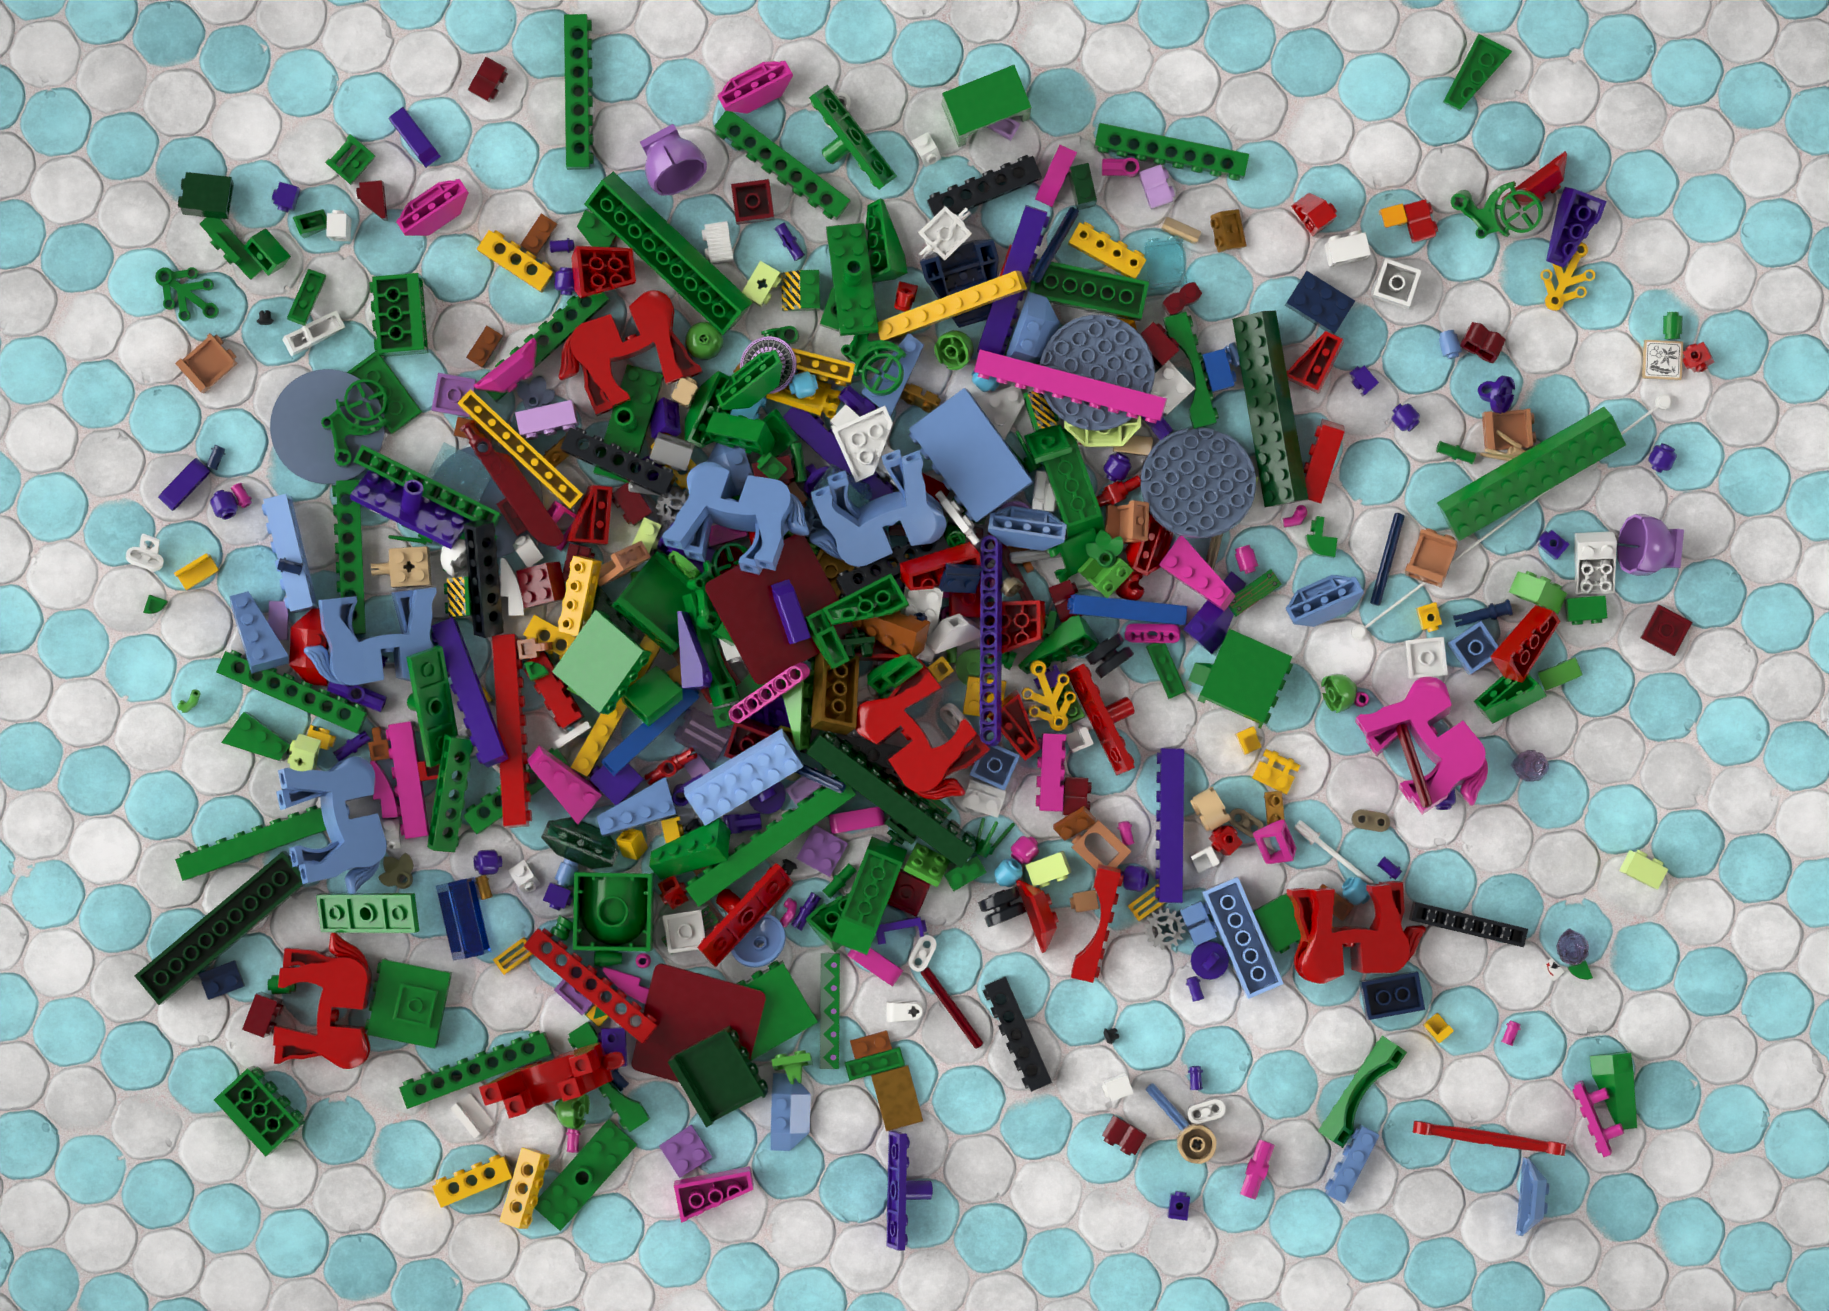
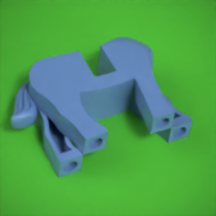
M900 449L881 456L883 465L900 491L876 498L859 509L848 497L849 480L846 471L844 470L827 477L829 485L811 492L823 526L828 530L822 529L809 536L810 542L823 549L827 554L842 559L849 565L860 567L893 553L890 537L885 526H892L899 520L911 546L930 544L937 541L945 531L946 520L941 504L925 490V482L922 475L923 459L920 450L903 457Z
M703 462L695 466L688 473L689 497L677 513L672 526L663 533L662 539L665 546L684 550L686 558L705 562L713 523L734 530L756 532L751 547L740 557L738 563L741 571L760 575L763 568L776 570L784 546L783 536L787 531L790 530L792 534L808 536L809 528L801 502L795 495L790 493L788 487L783 482L776 479L748 475L739 502L732 499L735 486L730 471L715 462Z
M436 587L391 592L401 634L378 635L361 640L356 638L352 627V614L357 603V596L318 600L321 627L327 639L329 649L327 651L321 645L308 646L304 648V653L311 659L318 672L325 679L335 684L347 686L384 680L381 653L393 651L396 678L411 682L406 657L435 647L430 640V628L433 617L432 602L437 593Z
M354 756L337 762L328 771H296L291 768L278 770L282 790L276 791L280 810L320 797L323 821L331 840L330 844L321 849H310L301 845L289 848L292 866H299L302 883L307 884L334 878L342 872L350 870L345 876L346 888L349 894L356 893L361 885L375 874L387 848L378 813L349 819L350 810L345 803L346 801L374 794L375 771L372 765L367 760Z

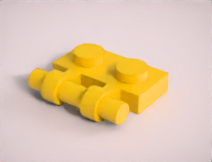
M1265 749L1263 756L1269 758L1267 764L1259 761L1252 779L1277 791H1282V793L1287 795L1295 778L1288 773L1290 769L1298 772L1301 765L1295 763L1291 758L1287 759L1278 755L1279 753L1274 750L1272 752ZM1274 762L1285 766L1283 771L1272 767Z

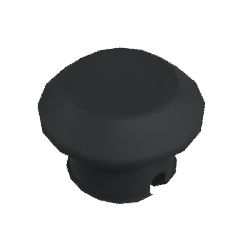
M263 310L259 312L257 323L260 325H270L273 323L274 320L271 319V312L269 310H265V313Z
M693 819L685 826V831L689 830L691 832L701 827L698 824L699 819Z
M788 859L782 860L784 863L782 866L783 870H787L786 874L791 875L793 870L797 869V865Z
M1116 1028L1104 1029L1103 1034L1107 1043L1112 1044V1041L1119 1038V1034H1115L1118 1032Z

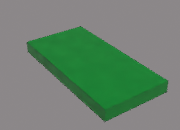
M377 351L346 372L359 379L374 380L383 387L387 397L384 417L388 423L385 427L391 435L422 413V410ZM365 383L374 393L381 391L376 385ZM382 395L380 397H377L380 401L381 406H383L384 397Z

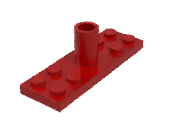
M1081 664L1066 672L1116 776L1135 768L1134 759L1127 752L1125 741L1122 736H1119L1114 726V723L1135 713L1130 699L1124 697L1105 706L1099 695L1100 690L1098 686L1093 683L1091 671L1085 664Z
M775 863L742 899L730 889H724L718 894L716 903L728 915L714 927L713 931L697 947L715 968L794 884L783 868Z

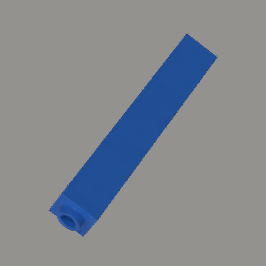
M1077 594L1071 595L1067 602V609L1070 610L1069 614L1186 625L1187 606L1115 598L1107 599L1105 597Z
M682 688L683 700L649 727L643 722L612 750L601 763L613 776L618 774L700 698L698 690Z

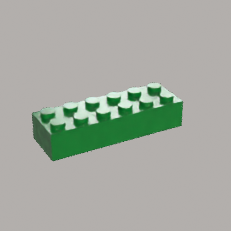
M1036 258L1035 267L1040 259ZM1051 262L1039 283L1031 281L1029 292L1047 297L1049 303L1141 321L1149 281Z

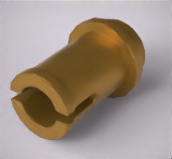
M486 875L475 877L476 881L474 883L478 886L481 900L493 897L488 883L489 878Z

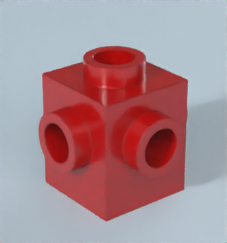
M1704 342L1698 345L1692 344L1683 352L1685 356L1682 359L1684 365L1694 373L1705 371L1709 365L1715 363Z
M1221 825L1214 829L1209 837V840L1212 842L1211 846L1217 852L1230 856L1243 843L1237 836L1238 832L1232 826Z
M676 876L669 877L658 883L662 892L660 897L665 905L669 904L672 910L689 901L686 895L688 892L685 889L686 885L684 882L679 883Z

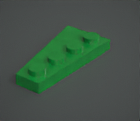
M1478 34L1443 103L1460 111L1512 51Z

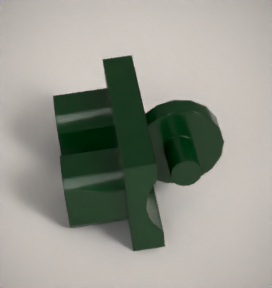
M852 627V633L845 634L846 639L840 640L849 659L855 657V649H861L862 657H871L875 637H865V632H858L857 627Z
M891 816L885 822L891 828L887 832L892 837L890 840L891 844L896 840L902 845L906 840L912 845L917 839V835Z

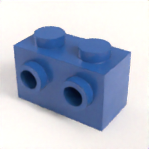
M1224 348L1202 354L1203 365L1208 375V383L1212 393L1234 387V382H1237L1235 371H1231L1229 366L1232 363L1230 353H1226Z

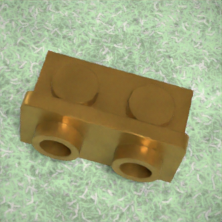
M1239 209L1221 211L1210 216V224L1215 237L1214 243L1218 253L1247 246Z

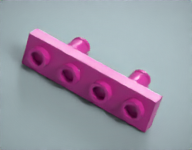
M1583 1080L1575 1083V1089H1572L1576 1100H1580L1582 1105L1580 1111L1582 1116L1588 1119L1589 1125L1587 1127L1591 1136L1594 1135L1596 1138L1595 1146L1598 1153H1602L1603 1157H1607L1612 1153L1609 1139L1623 1135V1127L1619 1123L1606 1129L1602 1128L1594 1109V1104L1608 1099V1091L1606 1088H1602L1589 1093Z

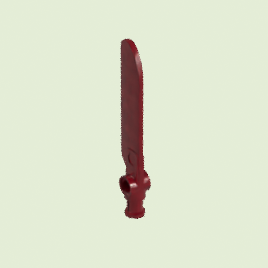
M474 420L464 424L460 431L464 432L470 440L469 444L474 450L475 455L480 459L531 536L547 546H559L564 539L563 533L513 459L508 454L495 452L491 442L476 427ZM480 444H485L488 450L480 452L477 447Z

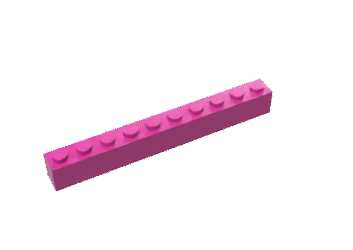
M979 350L974 372L979 373L978 377L989 380V377L992 376L997 378L996 382L1008 384V381H1011L1018 388L1026 389L1027 386H1030L1037 393L1045 394V391L1053 393L1052 397L1063 399L1064 396L1071 397V402L1082 404V401L1090 402V407L1100 409L1101 405L1106 406L1109 412L1119 414L1120 410L1125 411L1128 417L1138 419V415L1146 417L1145 421L1155 424L1157 420L1162 421L1167 398L984 350Z

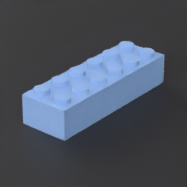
M288 494L263 499L264 516L267 515L269 523H266L267 531L273 537L271 548L278 560H275L276 568H278L280 558L284 559V557L286 560L303 564L300 576L286 571L281 572L282 579H280L281 589L285 590L287 596L284 598L285 606L293 613L317 608L318 605L292 497Z
M780 729L685 786L684 796L706 826L803 767V759L784 730Z
M1234 877L1202 891L1201 893L1246 998H1252L1284 984L1239 878Z

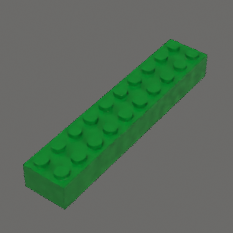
M614 171L601 180L584 203L592 213L626 245L632 248L644 262L722 335L732 329L753 302Z
M1602 407L1440 500L1437 504L1451 532L1458 541H1461L1626 446V443L1612 414L1605 407Z
M835 776V779L846 785L843 793H838L827 787L824 789L821 786L813 792L814 797L810 800L807 797L797 803L798 808L792 811V809H789L781 815L783 817L782 820L779 822L776 820L765 826L767 828L765 832L761 833L758 831L751 836V842L747 845L743 842L734 848L736 852L731 856L728 853L727 861L721 862L716 867L711 865L702 871L704 873L702 877L698 878V876H695L687 882L689 886L685 889L697 906L700 907L856 796L855 791L851 786Z

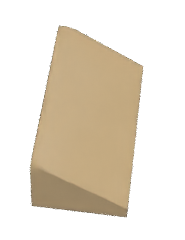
M1166 217L1161 228L1162 231L1194 245L1201 234V231L1170 217Z
M1133 435L1124 446H1113V452L1148 456L1152 450L1153 438Z

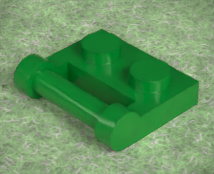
M349 134L348 140L325 163L352 185L376 156ZM352 145H355L357 148L345 160V162L340 167H338L336 165L338 161L345 155V153L352 147Z
M790 444L792 461L795 463V482L805 483L807 475L802 444Z

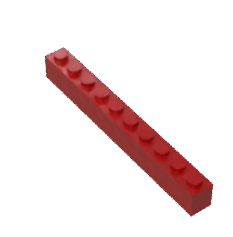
M516 634L492 636L497 729L509 758L500 762L503 826L505 828L529 827V821H532V811L528 809V802H531V793L527 791L530 775L529 772H526L527 759L529 758L528 753H525V745L528 743L527 734L524 733L526 715L523 714L522 707H525V697L521 693V688H524L523 676L520 677L523 661L522 659L519 660L517 640L521 639H518Z

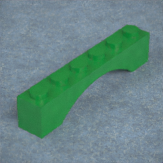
M1187 312L1164 317L1163 321L1168 338L1172 337L1176 340L1179 348L1188 358L1193 370L1195 390L1193 401L1188 411L1192 427L1196 429L1214 425L1217 423L1216 419H1219L1216 407H1212L1211 401L1214 400L1212 391L1207 389L1206 382H1209L1207 372L1203 371L1201 364L1204 363L1201 352L1198 353L1196 345L1199 344L1196 334H1192L1191 315L1187 316Z
M696 592L682 596L686 612L689 613L710 672L712 673L711 687L708 689L713 706L717 707L740 700L735 681L723 662L716 637L712 635L714 628L703 630L697 624L699 612Z
M589 1021L568 1034L570 1037L568 1041L573 1049L599 1043L598 1034ZM610 1082L598 1088L603 1097L607 1096L610 1100L609 1106L613 1113L619 1114L621 1118L619 1122L624 1130L628 1129L631 1132L650 1119L641 1102L623 1095Z
M1382 1035L1358 1072L1354 1075L1348 1087L1344 1090L1338 1102L1333 1106L1332 1111L1322 1123L1318 1132L1343 1148L1354 1132L1355 1114L1364 1094L1378 1078L1396 1069L1407 1052Z

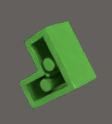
M1518 571L1509 590V593L1534 603L1537 606L1553 610L1556 614H1559L1567 596V593L1561 590L1562 586L1551 582L1552 580L1541 576L1539 579L1536 574L1526 571V573Z

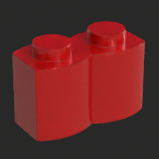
M1426 199L1403 205L1412 243L1436 236L1438 227L1436 221L1431 219L1430 214L1433 213L1430 202L1427 203Z

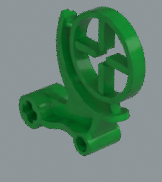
M1515 181L1503 184L1494 190L1487 199L1483 209H1479L1475 205L1471 193L1467 190L1458 191L1450 200L1451 206L1454 209L1461 210L1464 215L1477 225L1476 236L1480 239L1497 231L1505 237L1510 235L1509 230L1517 233L1529 232L1540 223L1543 216V207L1539 198L1530 191L1516 190L1514 187L1516 186ZM1510 188L1512 193L1504 198L1501 205H1498L1502 193ZM1516 194H1524L1533 199L1531 203L1523 208V211H1526L1535 204L1538 207V218L1535 224L1526 213L1522 214V218L1529 228H1517L1510 223L1520 215V212H1516L1508 219L1506 218L1505 204L1508 199L1517 210L1521 208V205L1514 197ZM1461 197L1464 199L1462 203L1459 201ZM1497 209L1500 210V216L1506 226L1505 228L1498 218Z
M869 334L854 335L850 345L845 344L841 348V353L849 361H853L856 364L854 376L862 374L864 386L875 395L885 396L896 391L904 377V369L899 359L901 357L905 358L907 354L892 342L884 340L868 341ZM882 351H893V352H896V353H898V354H897L896 357H894V356L891 355V354H887V353H881V354H879V352H882ZM888 358L882 368L887 373L893 361H895L899 368L898 378L884 374V377L894 382V384L886 390L877 391L883 381V378L878 376L873 387L870 388L867 383V372L871 371L877 375L882 374L878 369L871 367V365L877 360Z
M360 379L353 382L345 392L344 401L339 402V399H336L337 410L329 417H324L321 420L322 427L325 430L331 429L335 447L334 459L339 467L345 468L352 463V456L345 442L347 435L363 436L372 434L388 423L387 419L381 416L387 405L386 393L379 383L371 379ZM360 383H371L381 390L369 396L368 400H373L382 395L384 397L382 409L376 415H374L370 404L366 403L371 416L369 418L358 417L350 410L362 405V400L350 405L347 403L348 394L356 385L362 398L366 397ZM341 406H345L348 413L356 419L354 423L344 416L340 409ZM377 418L380 421L370 426L359 425L360 421L368 422ZM325 421L331 422L329 426L324 425ZM339 455H348L349 458H346L347 462L343 463L342 460L338 461V459L340 458Z
M728 543L720 546L714 552L711 563L709 560L703 562L704 572L697 578L690 579L687 582L688 589L695 590L699 612L697 624L703 630L716 628L721 621L705 591V585L714 579L712 571L715 577H718L720 575L719 571L731 567V564L717 567V559L720 552L724 549L727 560L731 562L734 558L729 546L736 547L745 554L748 550L741 544ZM739 560L734 561L733 564H739Z

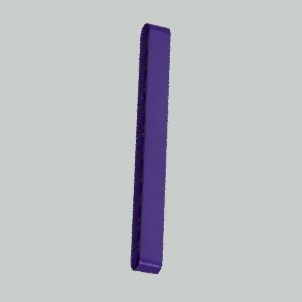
M989 535L981 541V567L983 571H981L980 739L989 746H996L1001 741L1002 592L1000 590L1002 588V543L994 536ZM991 541H995V547L988 550V544ZM991 560H995V566L992 569H988V563ZM994 579L995 585L992 588H988V582ZM994 598L995 604L992 607H988V601ZM994 617L995 623L992 626H988L989 618ZM994 636V643L992 645H988V638ZM994 655V662L992 664H988V657ZM993 674L995 677L994 681L988 684L987 678ZM994 694V700L988 703V695ZM994 713L993 721L988 722V714ZM993 732L994 738L988 742L987 735Z

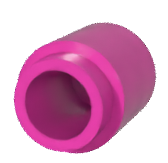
M1250 545L1235 549V557L1240 572L1244 571L1245 574L1256 571L1255 567L1258 566L1254 550L1251 549Z

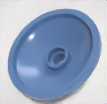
M766 913L732 949V955L739 963L747 967H762L773 962L780 955L785 945L786 934L783 925L776 917Z

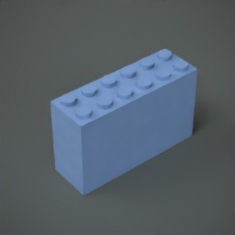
M963 388L909 428L911 433L908 435L915 444L921 445V453L926 459H931L934 463L931 467L936 474H942L945 479L942 482L948 490L955 492L954 499L960 506H965L967 509L965 514L971 522L980 523L990 516V513L997 511L1035 483L966 388Z

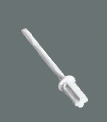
M1301 820L1295 825L1294 829L1308 839L1310 845L1314 842L1317 843L1368 885L1374 884L1370 878L1318 838L1321 834L1320 832H1315Z

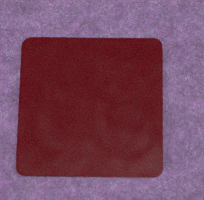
M794 534L784 540V546L775 571L763 568L760 575L741 571L738 565L710 580L705 585V591L754 682L760 685L774 679L789 667L802 663L820 653L812 637L789 644L773 598L771 585L789 579L796 592L804 617L839 600L805 536ZM851 622L831 625L834 626L840 640L845 639V634L852 633L853 625Z
M663 963L657 964L653 971L644 1014L647 1015L649 1013L656 1018L657 1021L655 1023L658 1027L644 1044L637 1040L631 1062L633 1069L679 1082L668 1064L670 1057L728 1026H731L732 1030H736L740 1038L739 1042L742 1047H746L749 1052V1059L751 1060L766 1000L764 992Z

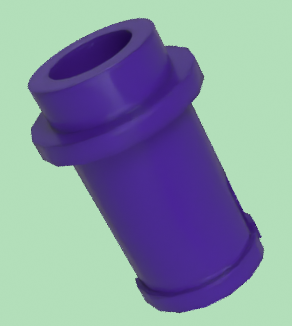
M567 238V240L550 241L551 253L566 251L571 253V251H574V240Z
M1385 856L1377 865L1390 875V879L1396 880L1402 872L1400 866H1395Z
M1197 976L1187 978L1186 986L1189 987L1192 1001L1204 999L1199 983L1201 980Z
M1201 1066L1189 1067L1190 1090L1203 1089L1201 1077L1203 1070H1201Z

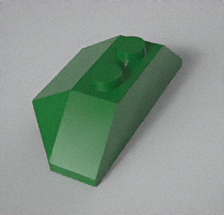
M776 350L758 354L729 377L721 392H718L716 395L721 409L750 408L779 386L783 363Z
M717 371L700 386L685 418L686 441L695 444L699 448H704L706 445L713 443L706 433V428L713 412H727L731 414L732 411L721 409L716 397L730 376Z

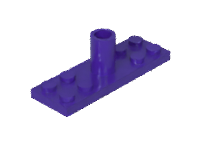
M369 470L350 494V500L449 549H452L464 533V524L470 522V519L423 497V485L417 480H409L403 487Z
M888 1131L886 1246L903 1251L908 1244V1236L905 1234L906 1226L908 1225L906 1200H930L933 1195V1186L931 1180H906L907 1168L909 1167V1157L907 1156V1149L910 1145L909 1137H907L906 1133Z

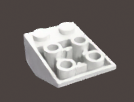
M1613 532L1575 533L1576 595L1615 593L1617 540Z

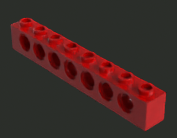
M537 928L523 947L639 1042L644 1044L658 1027L655 1023L657 1019L649 1013L645 1015L641 1012L642 1007L635 1001L630 1003L625 999L627 995L620 989L614 990L611 987L612 982L604 976L602 979L597 976L596 973L598 971L589 964L586 967L581 963L583 959L575 952L570 954L566 950L568 947L560 940L556 942L551 938L553 936L551 932L545 928L543 930ZM545 943H551L552 951L548 954L543 951ZM560 955L567 957V963L563 966L558 963ZM575 967H580L582 970V975L578 978H575L572 973ZM590 979H594L597 982L594 990H590L587 986ZM606 991H609L612 995L609 1002H605L602 999V995ZM621 1003H624L627 1007L624 1014H619L617 1011V1006ZM636 1015L640 1016L642 1020L641 1024L637 1027L632 1024V1018Z

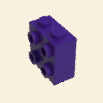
M627 764L615 776L604 765L601 768L597 766L590 773L592 775L590 780L615 806L621 803L644 780L630 764Z

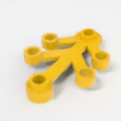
M1581 242L1579 244L1584 249L1583 253L1575 252L1564 273L1562 267L1552 264L1559 283L1556 290L1551 281L1552 272L1549 269H1545L1540 273V278L1544 281L1548 293L1545 298V305L1548 309L1552 311L1559 310L1564 302L1586 296L1587 291L1582 286L1577 287L1573 292L1563 294L1566 287L1583 281H1592L1595 278V272L1591 269L1586 270L1583 274L1571 277L1580 258H1583L1588 252V247L1585 243ZM1544 272L1549 273L1548 279L1543 277ZM1587 272H1590L1592 274L1591 279H1588L1586 277ZM1578 289L1584 291L1583 296L1577 294ZM1553 297L1558 299L1557 304L1552 303Z
M1035 660L1030 665V671L1038 677L1044 696L1033 692L1028 687L1022 690L1021 695L1026 700L1032 699L1048 706L1051 714L1040 710L1036 705H1032L1028 709L1031 717H1039L1049 721V725L1053 730L1062 731L1068 725L1066 713L1070 704L1076 700V695L1072 691L1065 692V700L1058 710L1056 703L1064 686L1069 683V677L1065 673L1059 674L1053 692H1051L1045 676L1046 665L1040 660ZM1037 666H1042V670L1040 672H1036L1035 669ZM1062 676L1066 677V681L1064 683L1060 682V678ZM1027 690L1031 692L1029 697L1024 696ZM1068 694H1073L1071 700H1067ZM1033 708H1037L1036 714H1031ZM1059 718L1062 719V723L1060 725H1056V720Z

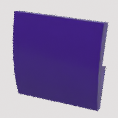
M783 695L750 717V719L774 728L779 726L791 728ZM753 699V704L757 706V702Z

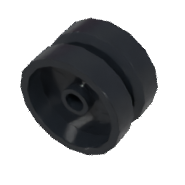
M1119 633L1110 639L1104 640L1094 648L1093 652L1085 657L1090 665H1095L1100 660L1103 661L1095 670L1100 679L1134 655L1130 647H1124L1119 652L1116 650L1124 642Z
M1017 887L998 891L978 902L982 912L994 910V912L986 915L984 918L988 927L1026 912L1022 902L1010 904V902L1018 899L1020 896Z

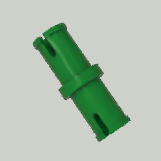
M1439 441L1436 448L1437 453L1439 452L1450 456L1453 460L1459 459L1473 464L1476 457L1475 452L1473 453L1462 449L1459 445L1453 446Z
M848 863L838 875L835 874L833 876L834 879L822 891L831 899L841 887L844 888L846 886L845 883L857 870Z

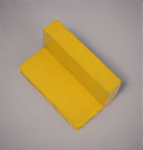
M206 553L174 572V575L179 578L185 590H189L220 570L211 555Z

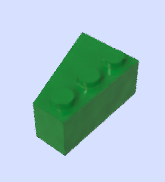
M713 412L706 428V433L711 441L733 449L735 446L746 449L745 453L750 455L752 452L768 455L772 452L776 442L765 421L761 419H748L742 415L733 416L727 412Z
M1529 674L1523 683L1502 676L1475 699L1474 703L1480 712L1493 724L1547 697L1539 683Z
M248 712L241 714L221 742L278 761H283L289 753L291 743Z

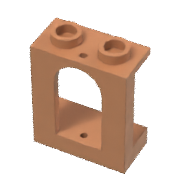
M642 541L611 555L612 560L601 565L598 580L599 587L627 575L650 558Z
M1098 819L1095 824L1086 828L1087 831L1082 836L1078 834L1072 840L1074 845L1071 847L1096 871L1098 864L1102 863L1086 848L1084 843L1086 836L1090 833H1098L1119 852L1107 866L1117 868L1132 852Z

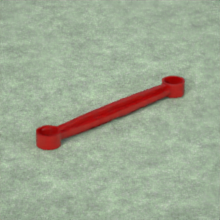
M1414 1121L1412 1131L1422 1135H1434L1478 1144H1491L1497 1147L1546 1152L1565 1156L1567 1145L1553 1141H1542L1463 1127L1436 1125L1422 1121Z

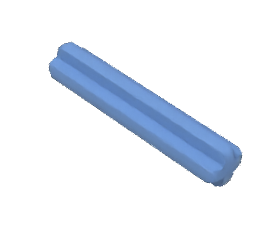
M1153 1083L1146 1088L1149 1095L1181 1131L1189 1125Z

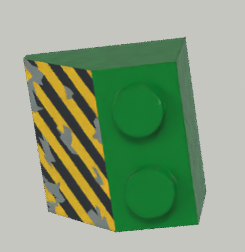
M797 270L781 273L782 311H820L819 270Z
M1034 391L1023 394L1034 432L1057 425L1056 422L1059 421L1058 415L1052 411L1043 394Z
M469 577L448 578L447 583H444V594H448V602H445V613L449 614L450 618L472 617Z

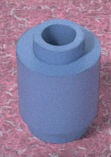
M1454 330L1439 333V343L1443 357L1448 359L1459 357L1458 353L1462 351L1458 336Z
M565 858L560 863L555 879L558 880L557 884L565 888L568 885L572 886L574 883V872H578L579 863Z

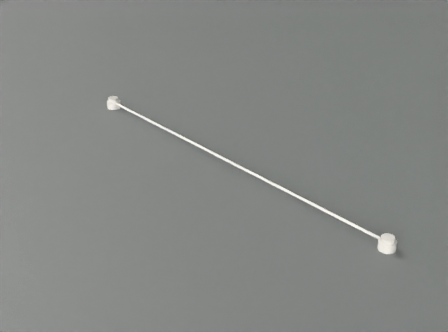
M1667 394L1659 395L1655 401L1656 406L1622 431L1621 435L1657 408L1661 410L1668 409L1672 404L1671 397ZM1546 492L1532 499L1530 502H1528L1526 505H1524L1522 508H1520L1518 511H1516L1514 514H1512L1510 517L1504 520L1501 524H1499L1497 527H1495L1493 530H1491L1489 533H1487L1485 536H1483L1481 539H1479L1477 542H1475L1473 545H1471L1469 548L1463 551L1460 555H1458L1456 558L1452 560L1451 564L1458 560L1460 557H1462L1464 554H1466L1468 551H1470L1472 548H1474L1476 545H1478L1481 541H1483L1485 538H1487L1489 535H1491L1493 532H1495L1509 520H1511L1513 517H1515L1517 514H1519L1522 510H1524L1526 507H1528L1530 504H1532ZM1422 582L1366 626L1361 624L1355 625L1351 629L1352 637L1356 640L1364 639L1367 635L1366 628L1425 585L1426 582Z

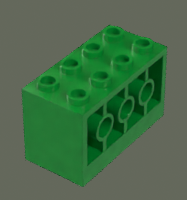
M419 273L373 276L372 282H369L370 293L374 296V301H371V310L375 314V320H372L373 331L377 334V339H374L375 351L382 357L428 353L423 277ZM397 293L398 297L393 300L392 296ZM396 312L400 313L397 319L393 317ZM400 331L401 335L399 338H396L395 334Z
M251 1066L225 1088L214 1101L266 1157L273 1153L305 1121L303 1120V1114L298 1109L294 1110L290 1106L291 1101L285 1095L281 1096L277 1092L278 1087L272 1081L268 1082L264 1078L265 1073L258 1066L256 1068ZM247 1091L252 1093V1097L247 1096ZM260 1105L265 1107V1112L260 1110ZM276 1119L278 1121V1126L273 1124V1120Z

